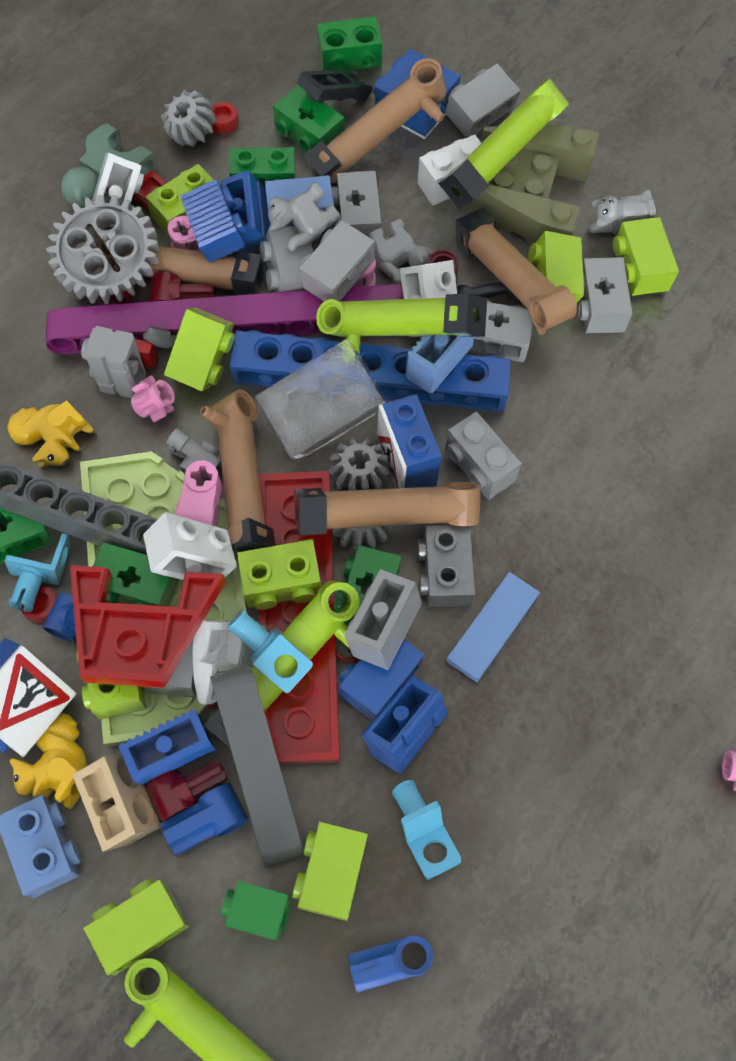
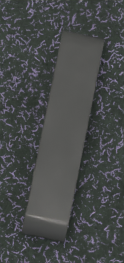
M8 463L0 464V508L101 546L104 542L147 555L146 546L140 541L144 538L143 534L157 521L156 518L22 467ZM6 485H16L10 490H1ZM41 498H51L47 503H36ZM81 510L87 512L82 517L71 516V514L76 511ZM110 524H120L122 526L115 531L105 529Z
M250 664L210 676L264 867L267 868L303 856V847Z

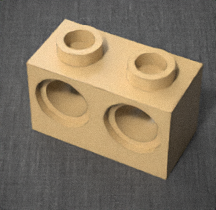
M122 754L104 756L73 774L103 852L130 845L161 828L145 785H140L132 780Z

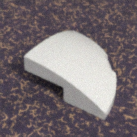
M204 619L193 638V677L197 698L201 704L207 705L217 702L210 676L250 664L251 668L253 666L250 657L253 650L232 631L227 629L231 621ZM261 625L267 631L268 626Z

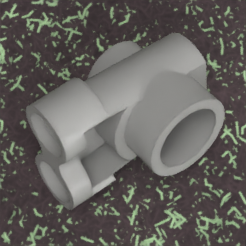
M178 428L172 432L166 442L168 445L167 450L180 458H184L179 466L183 473L196 461L205 460L211 462L217 471L221 466V459L217 457L220 452L213 445L204 440L198 444Z

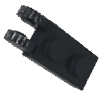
M353 70L303 71L300 73L297 84L307 92V96L319 103L328 100L343 101V99L351 98L361 102V100L368 99L373 90L370 83L359 81V74Z

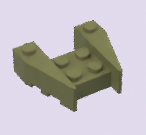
M545 125L488 183L489 186L475 200L463 208L471 213L484 208L501 225V230L510 235L512 232H515L526 239L525 243L530 246L536 243L544 231L572 236L580 206L549 199L555 175L586 182L600 132L571 125ZM498 126L484 127L481 143Z

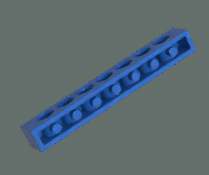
M250 330L247 332L236 331L230 371L233 384L390 401L417 394L420 404L504 412L509 393L511 359H503L495 355L484 357L465 354L433 393H428L408 380L406 374L399 372L406 371L408 351H412V349L399 348L390 344L379 346L360 342V355L358 356L357 365H348L346 342L331 341L323 337L312 339L296 337L292 334H264L260 331ZM269 356L275 357V358L270 359V360H265V359H263V358L269 357ZM300 360L309 361L307 363H298ZM336 363L342 364L340 367H333L331 365ZM374 367L376 370L370 371L365 368ZM467 378H476L479 381L474 382L468 380Z

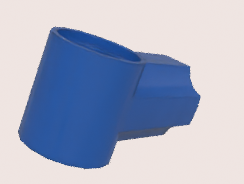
M231 783L212 789L199 798V803L160 823L165 839L176 857L214 836L218 838L229 834L249 820Z
M409 935L405 938L348 954L350 970L357 993L426 973L433 961V951L430 944L423 937ZM410 942L421 944L426 951L425 962L418 968H410L402 960V950Z

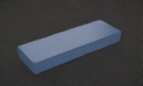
M509 572L449 654L446 662L478 683L538 598L540 592Z

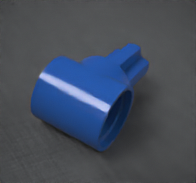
M59 593L42 629L68 642H74L76 638L73 596Z

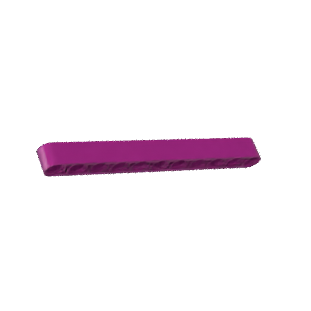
M402 284L351 287L340 301L404 299ZM309 291L57 308L50 310L46 314V347L48 350L58 354L81 353L83 341L85 338L90 337L92 329L96 326L110 328L114 333L117 330L133 333L135 339L146 341L143 338V334L147 331L148 326L167 329L172 335L177 336L186 309L196 307L235 323L231 332L236 334V331L247 332L250 330L273 335L292 334L296 337L329 334H325L319 329L316 320L317 311L324 301Z

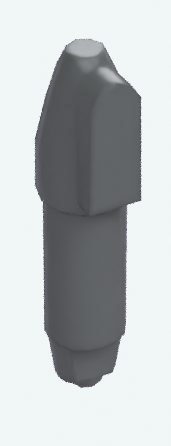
M148 326L147 331L143 334V338L147 342L158 347L172 349L177 337L172 335L167 329Z

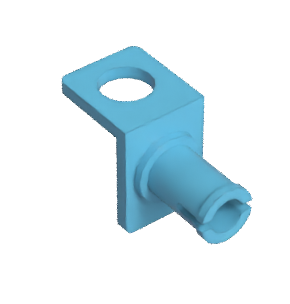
M62 533L51 565L6 555L5 564L9 573L19 576L12 597L9 599V606L20 611L22 605H24V612H32L41 583L45 582L59 586L71 552L68 534Z
M244 609L227 626L229 631H232L253 650L250 655L253 665L285 693H289L313 666L311 660L291 644L277 627L270 632L266 631ZM284 654L291 655L297 660L295 673L288 677H281L274 670L276 659Z
M407 780L398 784L393 789L392 795L397 800L405 816L401 819L405 840L424 877L431 879L460 864L461 856L443 826L439 803L434 801L426 805L413 780ZM434 842L444 845L447 850L445 859L439 863H430L423 855L426 846Z

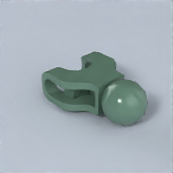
M105 123L87 136L85 142L86 153L79 159L80 166L68 169L61 179L62 195L69 204L76 203L80 208L85 207V198L88 197L92 201L106 153L142 165L140 173L144 175L151 170L156 171V154L144 146H139L129 152H119L122 145L120 132L111 124Z

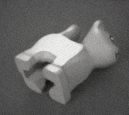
M316 182L311 184L305 193H300L290 200L274 197L268 203V218L271 222L270 231L286 226L292 221L299 233L288 240L287 247L290 251H295L298 246L306 245L318 239L324 230L330 228L340 218L339 212L333 205L327 207L325 211L317 207L318 200L323 197L324 193Z
M646 190L640 195L623 196L619 199L609 194L601 199L592 201L591 205L596 210L598 219L589 224L588 231L592 234L612 232L614 235H617L622 222L654 218L656 209L651 191Z
M402 219L390 223L389 228L392 231V235L388 239L383 237L384 232L381 227L369 233V238L375 241L376 265L393 279L394 284L402 283L398 267L407 262L409 267L428 264V259L433 253L431 248L418 245L414 238L404 229Z

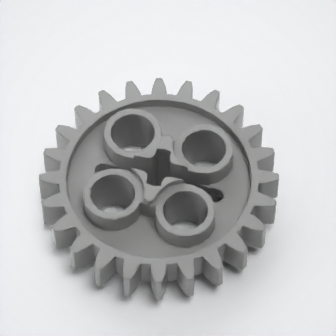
M99 195L97 204H92L91 200L87 197L85 198V207L82 209L76 203L72 204L75 213L70 215L62 212L65 223L54 222L53 226L58 234L48 235L49 240L54 245L46 248V251L52 258L48 263L53 271H55L54 275L59 283L63 282L62 285L66 291H73L80 300L87 294V298L91 303H95L98 295H100L104 303L108 304L110 295L114 294L120 302L123 298L122 292L125 290L134 296L133 285L138 284L145 287L146 284L142 276H153L154 272L149 264L159 263L154 253L160 251V246L157 240H155L158 238L155 228L152 227L149 216H144L139 206L133 209L128 199L120 206L117 196L114 195L109 203H106L103 196ZM115 225L112 229L104 231L107 226ZM89 227L94 228L106 249L111 253L113 259L120 267L119 272L113 270L102 251L98 248L94 239L87 231ZM86 242L83 247L75 248L79 243ZM133 250L129 256L121 257L125 251ZM104 268L100 274L92 275L96 269Z

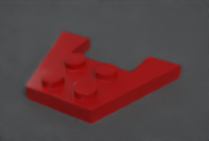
M70 565L79 676L84 683L165 688L225 585L224 574L186 572L178 607L105 603L112 578L110 570L106 567Z

